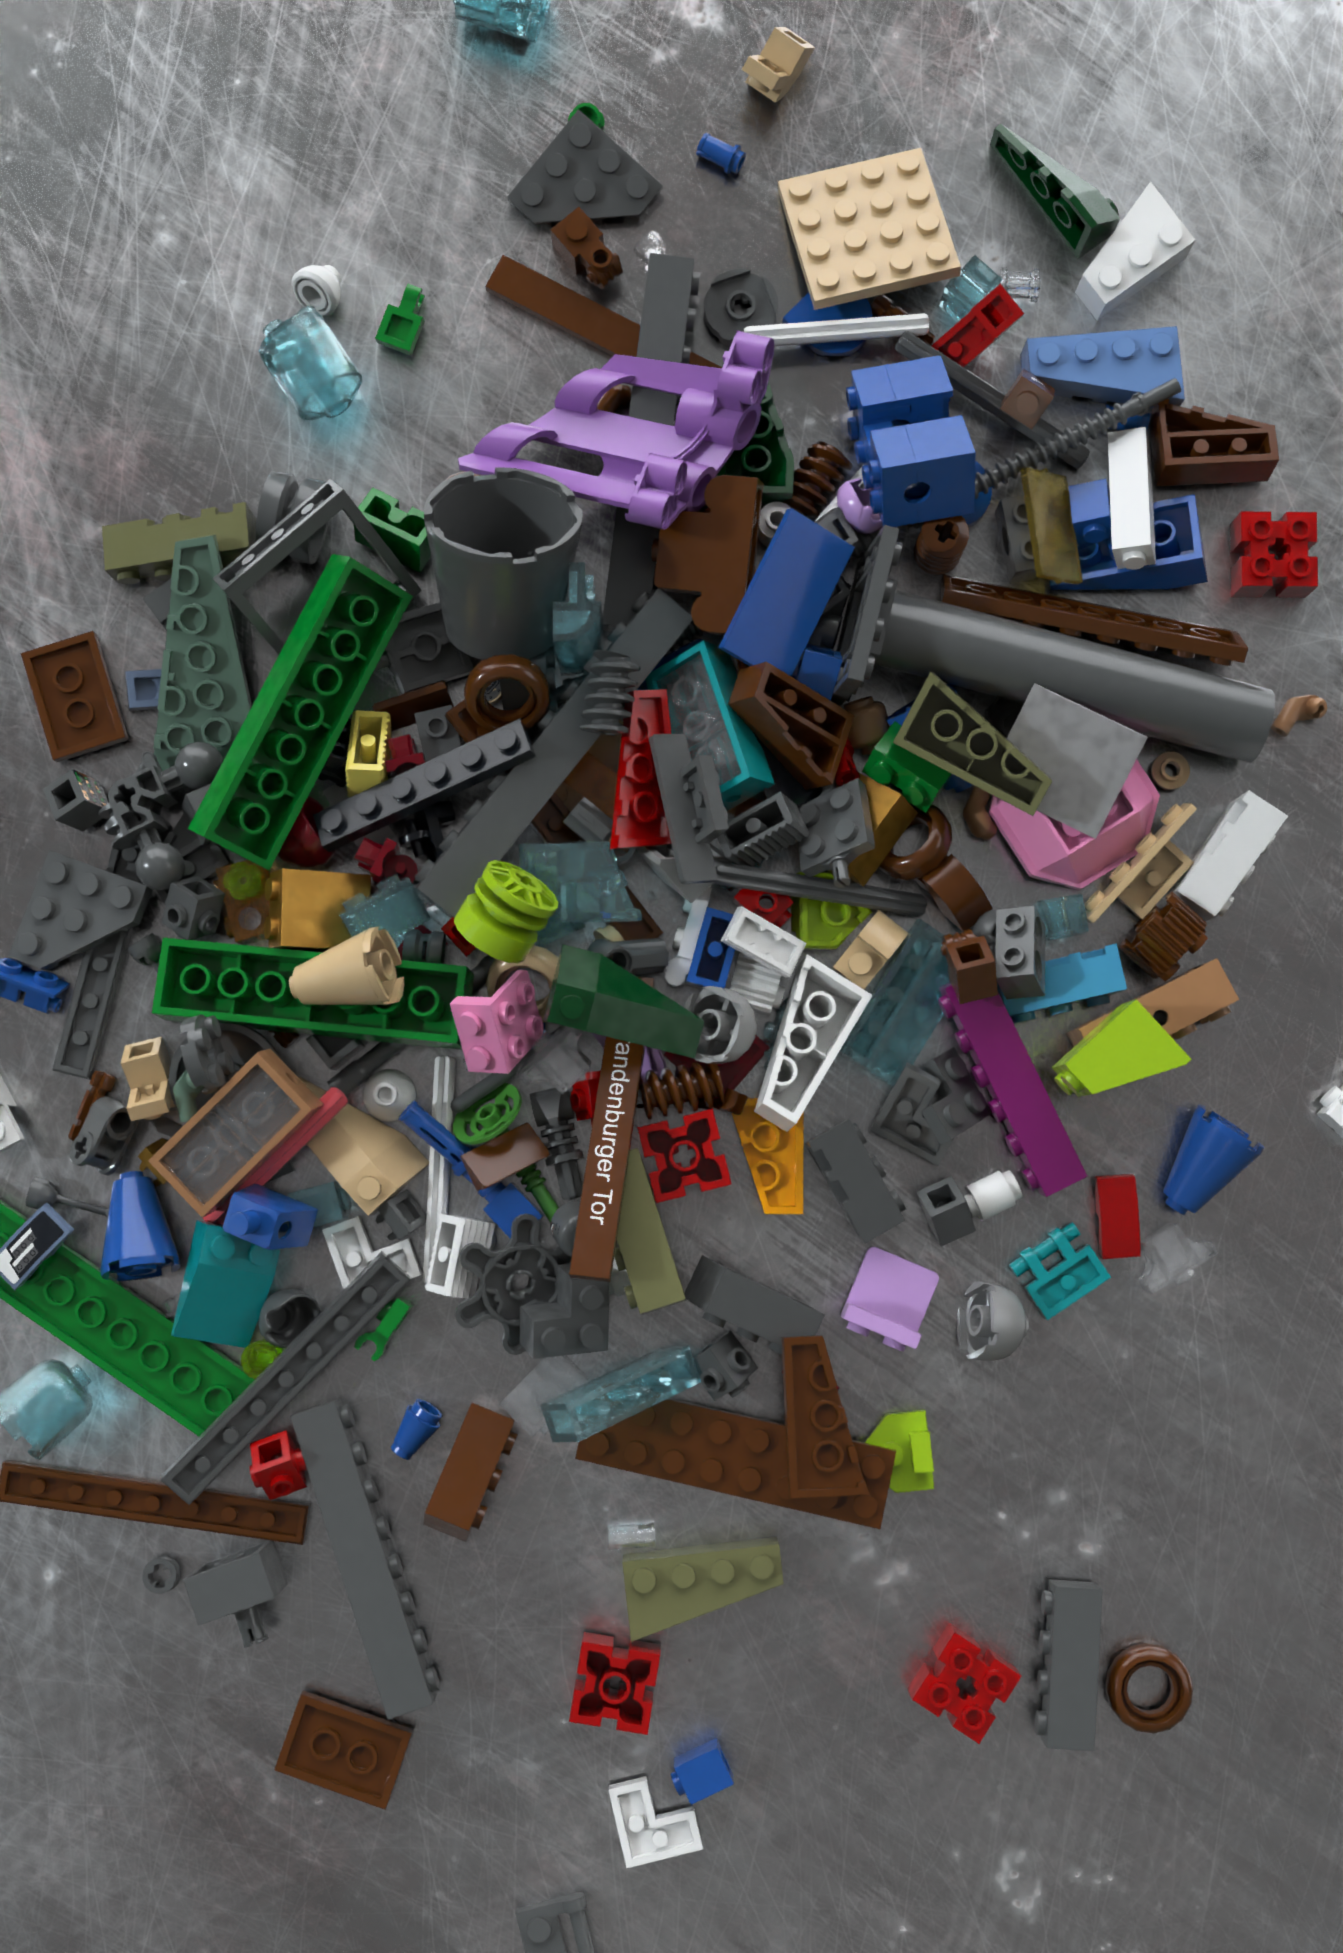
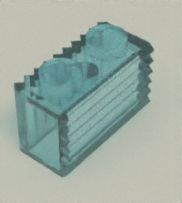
M397 874L377 884L379 891L365 898L362 892L347 899L342 903L345 909L338 913L350 937L368 928L379 926L378 930L386 929L393 940L431 919L408 877L399 879Z

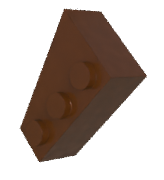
M1169 399L1154 405L1150 414L1149 427L1156 486L1268 481L1279 462L1275 425L1228 414L1227 417L1206 413L1204 408L1194 405L1191 409L1169 404Z
M767 661L741 669L728 703L729 706L806 790L832 785L855 716Z
M471 1403L426 1508L423 1525L464 1542H467L472 1527L479 1530L488 1508L482 1505L487 1490L495 1492L503 1470L497 1468L502 1453L510 1455L518 1436L517 1433L512 1432L515 1420Z

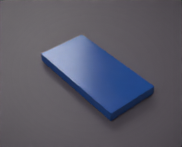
M792 508L787 509L718 648L749 666L767 661L789 676H792L855 547Z

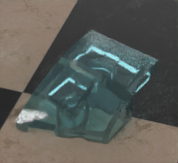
M573 841L566 843L519 844L520 868L542 881L555 894L559 902L558 909L553 916L549 917L548 922H630L642 920L640 909L634 908L625 888L628 882L624 873L617 866V857L613 849L610 850V842Z

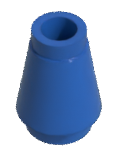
M416 1399L413 1405L407 1406L394 1442L391 1445V1450L399 1457L410 1460L413 1454L440 1428L439 1421L442 1418V1413L431 1403L422 1399Z

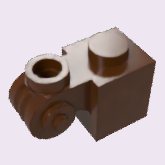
M580 207L576 208L550 230L553 249L576 275L586 268L588 274L586 278L591 284L593 283L595 286L604 289L609 284V281H614L615 276L618 277L623 273L619 256L616 253L613 254L604 245L603 233Z
M971 929L963 930L962 933L956 932L954 935H943L941 953L947 959L949 980L959 1004L997 996L996 963L984 935L977 937Z

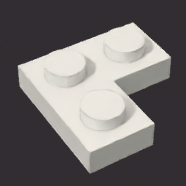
M361 1216L322 1230L343 1289L381 1251L409 1275L410 1279L422 1275L410 1238L373 1252Z
M647 1776L609 1785L608 1791L626 1869L703 1850V1842L694 1806L656 1815Z

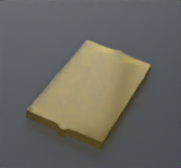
M1028 467L1020 469L1036 577L1054 580L1057 585L1063 582L1076 585L1082 583L1076 535L1072 525L1067 476L1050 473L1047 468L1042 470Z

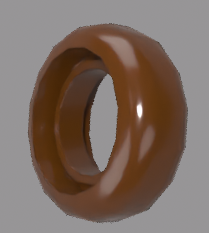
M514 654L494 655L480 661L470 671L464 687L467 711L474 722L491 732L517 719H521L527 730L533 728L544 717L550 702L548 681L540 667L528 658ZM499 679H513L526 686L530 695L527 702L521 707L514 710H501L492 706L487 701L484 693L492 682Z
M911 804L918 814L907 829L917 824L927 825L929 827L928 839L919 850L908 856L895 855L893 846L879 866L884 873L894 879L913 880L927 875L941 864L947 856L952 843V827L940 808L932 804L925 813Z
M1143 1643L1128 1647L1115 1657L1107 1671L1105 1690L1109 1706L1122 1723L1136 1731L1155 1734L1170 1730L1184 1719L1192 1703L1193 1684L1189 1670L1175 1653L1160 1645ZM1146 1666L1159 1667L1164 1670L1169 1676L1171 1683L1170 1695L1167 1701L1159 1708L1150 1711L1134 1706L1130 1702L1127 1693L1128 1681L1132 1674L1139 1668Z

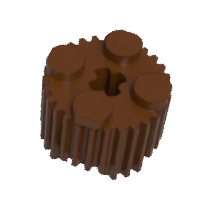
M1174 892L1165 897L1167 904L1159 909L1155 905L1143 919L1138 920L1135 925L1137 927L1135 932L1138 934L1131 942L1125 938L1119 945V948L1151 978L1156 979L1160 977L1164 982L1178 971L1181 966L1178 960L1187 951L1194 954L1208 939V936L1205 934L1207 923Z

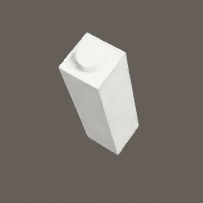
M1146 427L1108 432L1112 552L1117 569H1140L1145 565L1156 564L1150 442Z

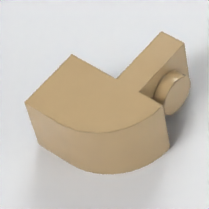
M775 27L761 54L749 56L742 70L749 74L745 82L776 103L786 95L797 80L815 47L788 28Z
M878 910L832 969L860 988L865 989L909 933Z
M161 1036L125 1045L120 1064L131 1089L126 1107L131 1122L140 1119H157L168 1113L170 1108L176 1107L169 1088L171 1059Z

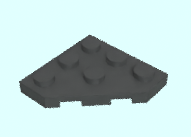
M578 109L510 192L507 200L535 225L560 222L578 207L584 211L591 221L619 217L636 218L641 216L660 193L663 185Z
M49 850L8 957L48 971L59 965L60 961L76 953L81 954L105 942L107 937L121 930L127 931L139 925L153 889Z

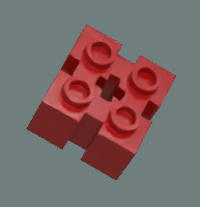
M1241 511L1230 524V554L1240 555L1238 561L1230 568L1231 597L1261 598L1269 589H1275L1276 598H1306L1318 587V557L1308 556V550L1317 543V512H1286L1278 521H1271V512Z
M713 1109L683 1116L685 1126L673 1129L669 1128L668 1120L637 1127L644 1157H655L658 1171L650 1172L649 1177L656 1203L686 1196L684 1186L699 1183L701 1192L732 1185L725 1155H714L711 1141L719 1140L720 1135ZM687 1145L688 1150L694 1149L696 1157L690 1159L691 1166L683 1168L681 1162L675 1163L673 1160V1155L679 1153L678 1146Z
M948 1623L933 1647L937 1661L933 1667L923 1663L907 1689L913 1701L937 1717H940L944 1709L948 1711L947 1717L952 1727L980 1744L996 1718L991 1709L993 1702L997 1698L1005 1703L1022 1676L1013 1664L989 1648L984 1656H981L979 1654L981 1648L976 1640L951 1623ZM970 1676L971 1684L967 1688L960 1689L956 1682L960 1678L966 1681L967 1677Z
M584 1632L577 1674L587 1676L586 1680L576 1679L569 1722L600 1727L602 1717L617 1720L616 1730L648 1735L653 1692L646 1691L645 1685L654 1687L656 1685L661 1645L642 1641L631 1642L630 1640L629 1649L613 1647L615 1638L613 1636ZM612 1676H618L625 1683H620L618 1689L610 1688V1681L605 1680L611 1679Z

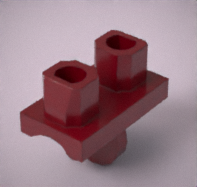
M410 734L388 739L392 759L385 761L387 773L392 778L426 762L423 752L417 753L415 741Z
M366 837L363 839L354 858L358 861V868L370 873L374 885L384 890L388 883L400 889L413 885L417 880L414 877L418 872V867L411 857L400 853L397 842L386 838L382 846Z

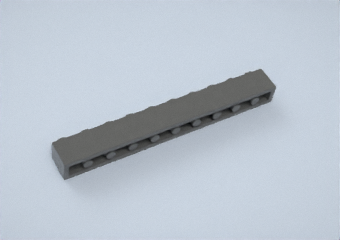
M650 252L636 357L689 364L691 346L684 345L686 332H693L696 309H689L690 295L698 296L701 275L699 272H694L695 258ZM633 385L629 417L675 426L676 405H679L682 396ZM617 507L602 618V631L611 632L620 621L627 624L635 614L630 608L642 593L646 591L650 595L653 589H658L654 584L656 562L652 561V544L655 538L659 539L660 529L627 521L625 513H628L629 509Z
M660 588L650 595L644 591L630 608L635 612L627 624L620 621L607 637L612 643L606 651L627 655L631 658V662L641 667L640 671L628 673V677L638 682V685L625 688L626 693L639 688L692 621L691 614ZM594 655L584 665L583 668L588 673L580 683L573 680L559 696L564 703L555 713L549 709L535 726L540 731L531 742L536 757L511 768L507 773L504 771L495 775L487 786L492 791L483 803L477 799L463 816L468 822L459 833L453 829L439 845V848L444 852L436 862L433 863L428 859L414 878L419 883L414 889L448 917H455L466 897L475 892V883L478 878L482 877L487 863L502 859L601 735L579 729L581 725L591 724L581 714L583 710L594 708L584 701L587 694L597 693L587 686L589 679L599 677L590 671L591 664L602 662L594 657Z

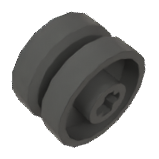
M279 471L271 472L264 484L258 506L256 541L327 481L306 478L298 486L293 474ZM328 522L290 553L293 561L308 564L316 562L324 543Z

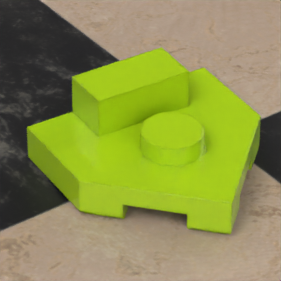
M803 872L796 873L800 875H805ZM819 873L812 876L834 880L831 873ZM791 896V900L794 902L791 907V914L793 915L791 917V932H796V937L807 943L804 949L835 950L872 911L869 908Z
M922 1409L886 1413L864 1443L896 1450L889 1488L895 1493L934 1489V1467L926 1411Z

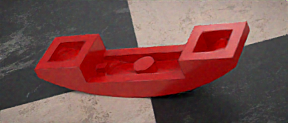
M999 284L931 346L965 368L1025 313L1003 285Z

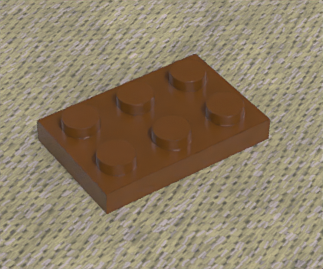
M94 631L21 653L50 753L55 762L67 760L129 740L101 646Z
M303 1691L274 1770L386 1810L414 1729Z

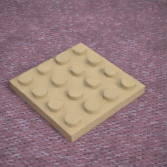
M921 148L778 181L779 196L814 310L960 276L961 265Z

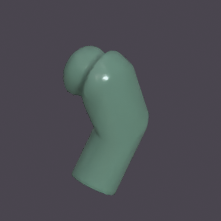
M187 1070L184 1071L173 1087L180 1122L189 1121L198 1112L195 1098L204 1088L203 1085L195 1087Z

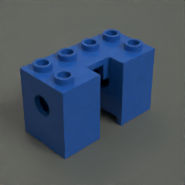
M941 355L852 370V387H846L847 406L849 411L853 410V417L847 418L848 435L850 441L856 440L854 442L856 461L858 465L864 464L862 466L863 484L865 489L871 488L872 490L869 492L870 506L873 509V514L879 513L882 525L897 527L975 513L976 452L963 416L949 417L950 397H953V388Z

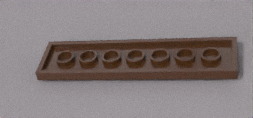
M943 574L941 581V602L984 612L985 614L1004 619L1008 617L1020 619L1023 624L1044 629L1045 624L1060 627L1059 631L1070 636L1079 637L1082 636L1083 632L1097 634L1098 640L1112 644H1119L1120 639L1133 641L1135 642V647L1148 651H1157L1159 646L1173 649L1172 654L1184 658H1194L1195 654L1210 656L1209 660L1211 662L1225 666H1232L1233 661L1245 663L1248 647L1239 633L1233 630Z
M593 1381L575 1459L881 1529L896 1450L852 1440L857 1451L860 1469L869 1495L790 1499L788 1497L785 1424Z

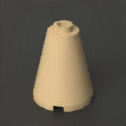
M379 926L368 928L296 966L292 976L289 978V987L293 997L299 999L305 1005H390L399 1002L403 996L404 977L397 978L395 966L401 965L402 962L394 940L386 929L378 930Z

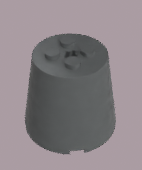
M495 467V474L474 476L471 470L455 475L440 483L427 497L424 505V523L445 631L451 643L462 652L482 660L502 654H514L529 659L545 652L556 641L561 626L583 521V511L575 502V494L564 484L534 471Z

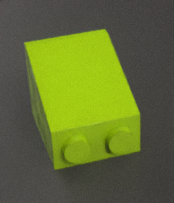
M1135 999L1120 1004L1051 1068L1057 1073L1054 1080L1059 1087L1069 1096L1075 1093L1080 1097L1096 1094L1186 1065L1192 1059L1140 1002Z

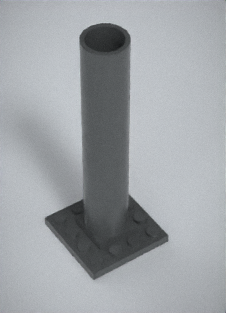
M884 525L857 563L850 591L851 594L849 595L836 651L841 653L843 660L831 701L838 706H841L845 701L849 702L852 694L855 695L857 693L858 687H863L865 679H870L875 664L927 678L932 671L944 683L1023 704L1034 683L1142 735L1252 763L1264 747L1275 710V695L1271 689L896 590L898 580L888 578L892 566H897L902 550V543L897 542L899 529Z

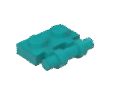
M1073 1222L1061 1230L1058 1227L1048 1233L1049 1238L1033 1249L1027 1247L1019 1253L1020 1257L1009 1264L1010 1269L1017 1278L1028 1270L1035 1276L1036 1279L1023 1288L1045 1320H1049L1111 1278L1090 1245L1086 1244L1075 1252L1069 1242L1080 1236L1081 1233ZM1058 1250L1064 1260L1046 1271L1041 1261Z

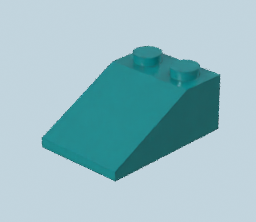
M196 1220L171 1336L248 1348L259 1320L262 1306L266 1301L275 1276L280 1249H264L225 1232L221 1224Z

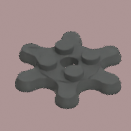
M527 1213L515 1217L511 1226V1238L508 1244L500 1250L491 1251L482 1244L475 1242L465 1245L460 1253L461 1265L466 1270L475 1273L479 1278L480 1284L474 1295L458 1304L455 1312L456 1321L464 1328H473L487 1319L498 1320L504 1328L502 1346L508 1353L513 1355L522 1354L526 1351L520 1344V1306L557 1302L558 1265L571 1264L572 1259L560 1247L546 1250L540 1246L538 1241L540 1223L536 1217ZM515 1274L528 1275V1284L523 1290L518 1292L510 1290Z

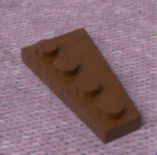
M823 1336L781 1337L788 1497L795 1499L869 1495L860 1469L855 1445H853L848 1428L845 1410L840 1401L836 1387L837 1383Z

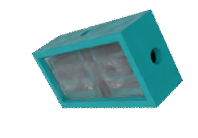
M703 640L652 671L645 681L648 690L667 689L671 733L686 734L691 761L699 755H712L715 770H717L720 778L719 788L723 806L728 811L764 791V788L775 785L763 748L756 736L728 704L737 679V673L730 654L719 649V646Z

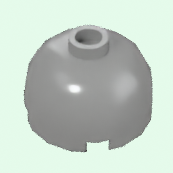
M716 986L703 987L705 989L700 993H693L689 996L683 1006L704 1020L694 1059L709 1064H723L735 1061L749 1050L755 1039L757 1030L756 1014L748 1000L740 993Z
M982 1281L973 1283L964 1294V1297H970L967 1302V1309L959 1307L957 1314L956 1331L960 1349L967 1350L969 1355L966 1357L973 1360L994 1361L1004 1359L1016 1351L1023 1338L1027 1335L1029 1322L1019 1297L1004 1286Z

